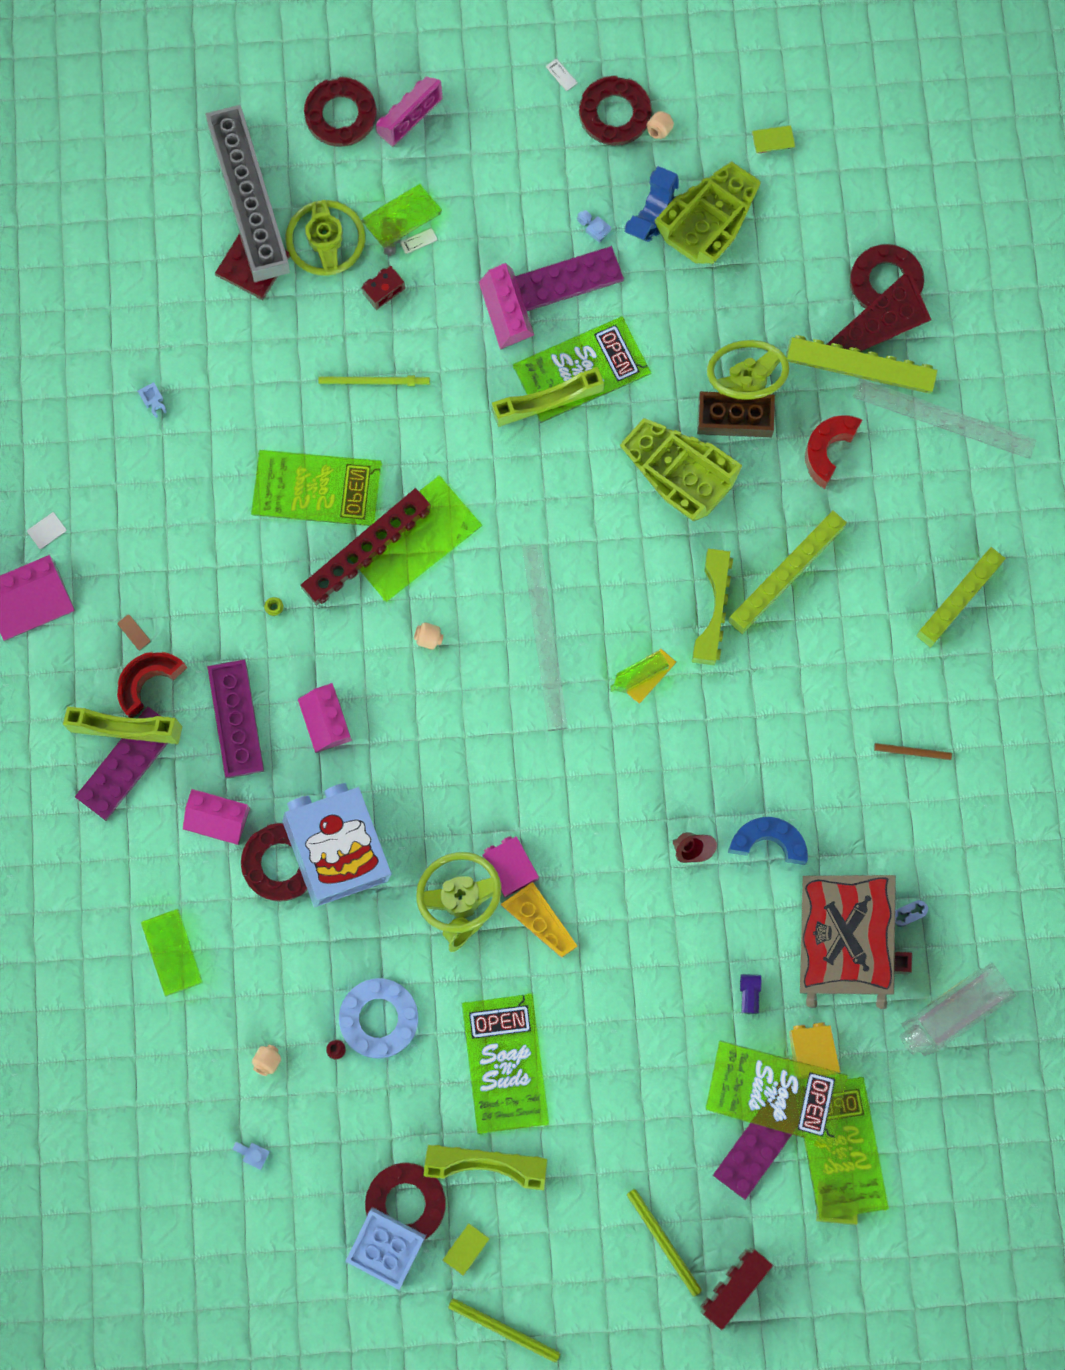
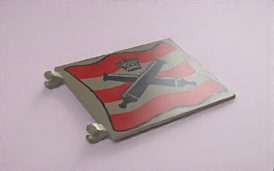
M896 875L803 876L800 993L807 994L806 1005L808 1007H817L816 994H877L876 1006L880 1009L887 1008L886 995H894Z

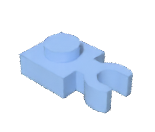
M154 382L138 390L147 409L152 406L151 411L154 417H158L157 409H162L164 413H167L165 406L159 403L163 401V397Z

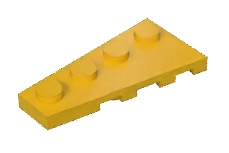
M533 882L501 903L504 909L561 958L578 947Z

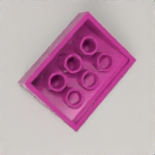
M50 555L0 575V634L4 641L75 611L55 561Z

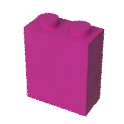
M509 836L503 839L501 845L497 847L492 845L484 850L485 853L482 854V857L489 861L496 869L504 898L539 880V876L517 836L514 838Z

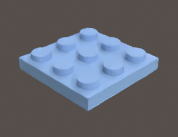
M372 1207L345 1262L400 1290L426 1235Z

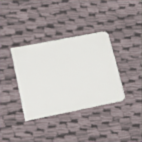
M52 512L28 529L27 533L38 548L42 549L67 530L55 513Z

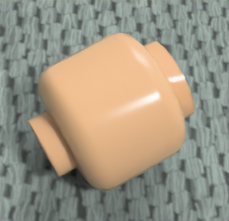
M661 111L656 112L647 123L648 133L655 139L665 138L674 127L671 116Z
M424 622L421 626H417L414 640H416L418 646L435 649L437 645H441L443 634H441L439 626Z
M272 1045L267 1047L261 1046L252 1059L253 1069L263 1076L273 1074L281 1062L279 1050Z

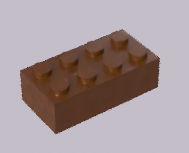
M700 391L698 398L697 434L772 438L774 432L775 395L770 394L762 398L746 400L728 397L719 392Z

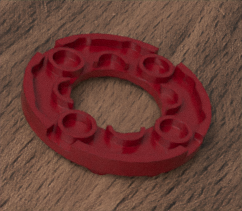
M618 76L603 77L593 82L584 91L579 105L580 122L587 134L600 143L607 145L627 144L639 138L646 130L647 123L651 118V102L644 88L634 80L618 78ZM610 96H620L631 104L633 115L625 125L619 127L606 125L599 119L597 114L600 102Z
M338 77V79L329 81L324 80L311 90L305 101L304 116L306 125L315 138L327 145L344 147L358 143L371 132L376 121L377 109L372 93L364 84L352 78ZM336 97L351 99L358 108L356 121L348 127L336 128L330 126L323 117V109L331 99Z
M891 244L873 246L860 254L854 262L850 273V287L853 295L860 302L859 304L865 309L881 295L872 288L869 275L874 267L882 263H891L898 266L903 274L910 269L920 294L922 293L924 273L921 264L911 252L900 246Z
M270 824L255 832L246 842L241 856V870L248 886L259 896L271 901H289L304 894L307 891V887L300 868H298L293 877L285 881H274L264 874L261 864L265 851L276 844L291 846L284 824Z
M398 1163L385 1168L377 1174L367 1190L365 1198L366 1216H368L372 1207L389 1216L385 1203L391 1189L399 1184L407 1183L414 1185L424 1195L425 1208L417 1221L405 1225L426 1235L424 1239L426 1240L438 1229L445 1214L446 1198L440 1181L434 1177H425L424 1167L418 1164Z

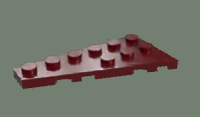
M910 269L826 345L831 346L834 343L842 345L843 349L857 348L863 351L931 321Z

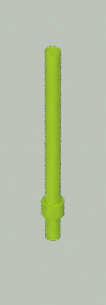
M407 375V377H318V383L400 384L415 386L430 385V377H415V375Z

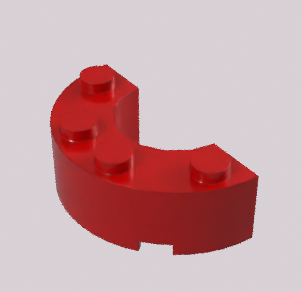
M849 415L834 416L820 423L812 432L805 451V463L811 478L823 489L828 485L836 469V466L827 457V447L836 441L851 443L861 425L862 419Z
M148 652L130 661L123 669L118 680L117 697L124 713L129 718H134L145 708L141 701L140 693L142 686L148 679L161 675L174 681L187 669L185 663L178 657L166 652Z

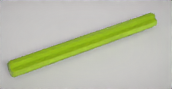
M633 1189L628 1192L627 1197L693 1296L702 1292L701 1287L637 1190Z
M454 1298L448 1306L454 1312L554 1363L560 1357V1352Z

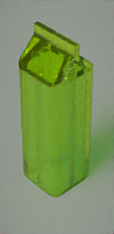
M658 650L618 672L614 684L610 686V691L615 690L627 693L668 670L669 665L661 651Z

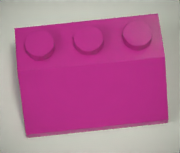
M333 683L313 689L298 699L315 753L352 741Z
M191 789L185 808L183 830L239 845L250 807L244 803Z

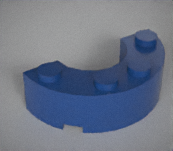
M657 166L650 176V194L647 196L645 207L637 216L633 215L625 225V233L646 242L652 241L653 238L651 237L653 235L657 237L660 234L654 221L676 197L674 196L675 189H679L677 173Z
M775 817L756 818L744 824L733 837L728 849V853L747 856L754 843L761 840H770L782 847L785 853V862L805 865L808 862L807 846L800 832L790 823Z

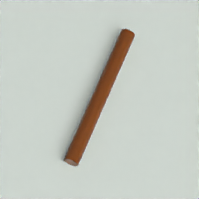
M879 743L874 744V751L945 760L952 759L951 752Z

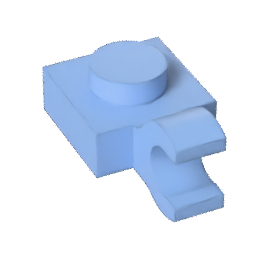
M236 1142L232 1149L245 1155L243 1162L260 1170L270 1151L254 1143H251L248 1148Z

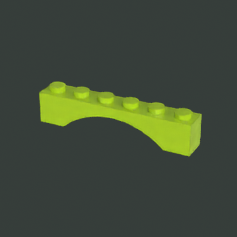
M598 367L581 372L549 389L523 396L507 397L492 402V412L498 427L603 392L604 382Z
M990 547L916 636L931 648L1006 558Z
M710 548L707 550L704 572L713 588L715 599L714 613L707 628L695 640L692 657L693 663L715 666L716 660H720L721 649H718V642H722L724 631L720 630L721 623H725L726 612H723V605H727L728 594H725V589L730 586L731 576H727L728 569H732L733 558H730L731 551Z
M68 706L63 720V725L71 733L179 744L183 728L176 718L171 717L125 718L95 712L86 708Z
M427 1145L424 1176L444 1179L461 1171L474 1169L489 1170L510 1177L523 1188L544 1190L547 1159L538 1156L529 1157L520 1154L487 1152L479 1149L470 1150L460 1147Z

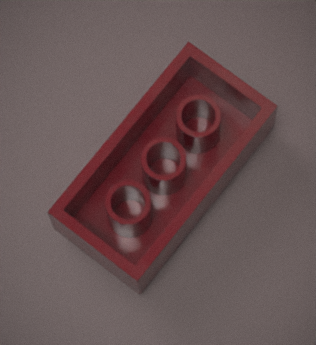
M753 1248L745 1249L738 1258L741 1260L738 1265L731 1266L726 1273L727 1279L724 1282L720 1281L713 1289L715 1294L712 1298L707 1297L700 1306L702 1308L700 1313L722 1331L773 1267L772 1263Z

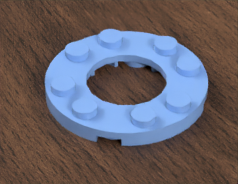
M382 978L366 980L356 985L343 1000L339 1012L340 1030L348 1045L359 1054L376 1059L388 1058L406 1048L414 1038L418 1027L417 1006L411 994L397 982ZM374 999H384L391 1002L398 1013L396 1028L390 1035L383 1038H374L367 1035L359 1023L362 1007Z

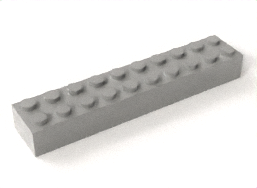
M241 105L205 113L254 282L290 273L288 259Z

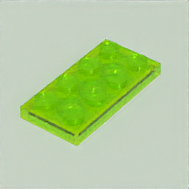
M419 183L363 217L362 223L383 248H386L440 215L442 209Z
M179 909L142 921V929L165 997L203 984Z

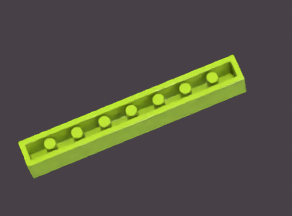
M795 335V338L792 337L789 340L786 358L790 363L930 394L933 392L938 370L933 369L932 365L922 364V366H918L911 360H904V362L896 361L897 358L893 356H886V358L878 357V353L868 352L865 354L861 353V350L857 348L847 350L843 349L842 345L834 343L831 346L825 345L824 341L813 339V342L807 341L806 337Z
M832 510L730 616L728 622L743 634L844 530L847 522Z

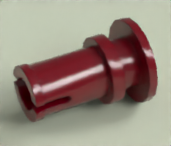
M332 1040L328 1043L326 1052L331 1059L336 1060L345 1055L346 1047L342 1041Z

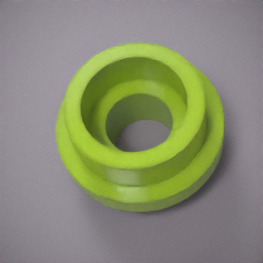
M271 597L265 602L264 608L270 616H277L282 613L284 606L279 598ZM273 604H276L278 607L277 609L272 610L271 606Z

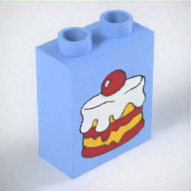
M342 783L324 791L325 799L312 803L310 796H303L287 804L289 811L284 813L282 822L314 908L386 883L391 876L390 868L359 787L348 790L346 783Z

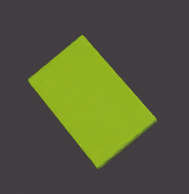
M791 125L752 131L756 153L795 147Z
M468 1223L443 1258V1261L464 1276L489 1241V1238Z

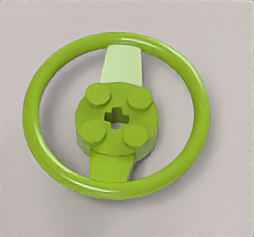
M331 200L314 201L299 209L291 218L285 234L286 248L290 253L291 259L306 272L321 276L338 274L350 268L361 256L366 239L364 225L356 212L343 203ZM328 208L338 209L346 213L354 221L358 231V244L354 253L347 261L338 265L337 249L341 246L343 240V230L339 219L331 216ZM310 211H312V219L306 224L305 233L309 245L315 252H318L323 268L314 267L304 262L297 255L293 246L294 228L298 221Z
M742 340L730 343L715 352L708 362L707 376L713 388L720 394L736 399L749 400L762 398L777 391L787 380L790 368L788 359L777 347L763 341ZM740 348H759L768 351L757 361L753 358H747L745 361L737 363L729 369L730 376L716 379L714 373L715 365L726 353ZM781 362L782 372L780 377L774 384L766 388L767 377L770 376Z
M469 852L447 854L435 860L422 874L416 891L417 905L423 918L430 925L441 931L450 933L470 931L485 923L495 912L501 897V882L496 869L485 858ZM455 860L476 862L483 866L491 876V878L474 882L471 877H455L445 881L442 886L443 889L424 891L426 883L433 872L442 865ZM492 897L485 912L475 920L465 924L451 925L440 922L428 911V909L446 910L456 918H467L475 914L474 911L478 909L479 905L481 906L482 902Z

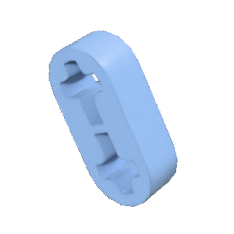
M917 900L895 911V925L902 927L923 918L928 912L927 904ZM916 904L918 905V907H923L921 915L919 914V912H916L914 914L911 913V911L916 908ZM899 912L901 915L906 913L909 915L903 919V923L901 920L897 921L896 919Z

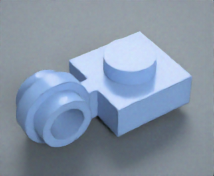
M580 211L577 221L583 226L587 224L586 233L600 243L611 231V226L598 216L592 221V215L588 211Z

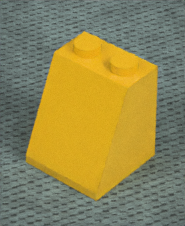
M815 1023L813 1028H805V1025L793 1026L794 1030L789 1031L795 1077L797 1079L808 1078L809 1072L822 1076L840 1073L831 1025L825 1026V1023Z

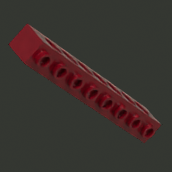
M414 488L300 585L301 589L316 606L319 603H325L333 591L338 592L344 586L343 583L346 580H352L358 575L359 569L363 566L364 568L369 566L373 562L372 558L377 554H383L391 542L396 543L402 537L401 534L405 530L410 531L416 525L415 522L418 519H424L428 516L431 504ZM408 508H413L415 513L407 515L405 511ZM394 520H398L401 522V525L393 527L391 523ZM384 532L387 536L381 540L377 538V534ZM369 544L372 546V549L369 552H365L362 550L364 545ZM355 556L358 558V561L355 564H350L348 559ZM336 569L344 571L341 576H335L333 573ZM322 581L329 582L327 588H320L319 584Z

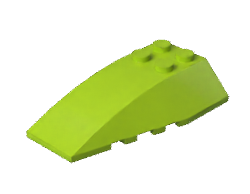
M730 162L714 172L711 177H706L695 187H690L684 194L676 196L654 222L668 245L694 263L714 264L735 240L761 181L734 162Z
M645 418L620 444L623 451L664 501L693 522L711 513L732 489L742 468L739 462L713 444L701 442L695 437H688L677 430L667 429L666 426Z

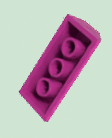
M425 77L422 81L419 80L410 93L407 92L397 105L395 104L391 107L385 117H381L377 121V134L392 147L397 144L443 99L441 81L431 77Z
M507 263L488 270L479 281V285L500 349L534 336L513 269Z

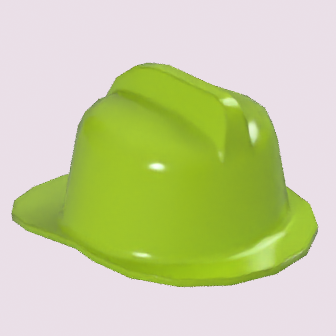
M458 917L449 924L460 925L471 921ZM482 925L461 933L443 931V936L450 943L449 951L455 952L461 948Z

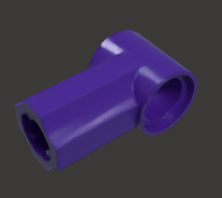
M741 974V1013L758 1014L761 975Z

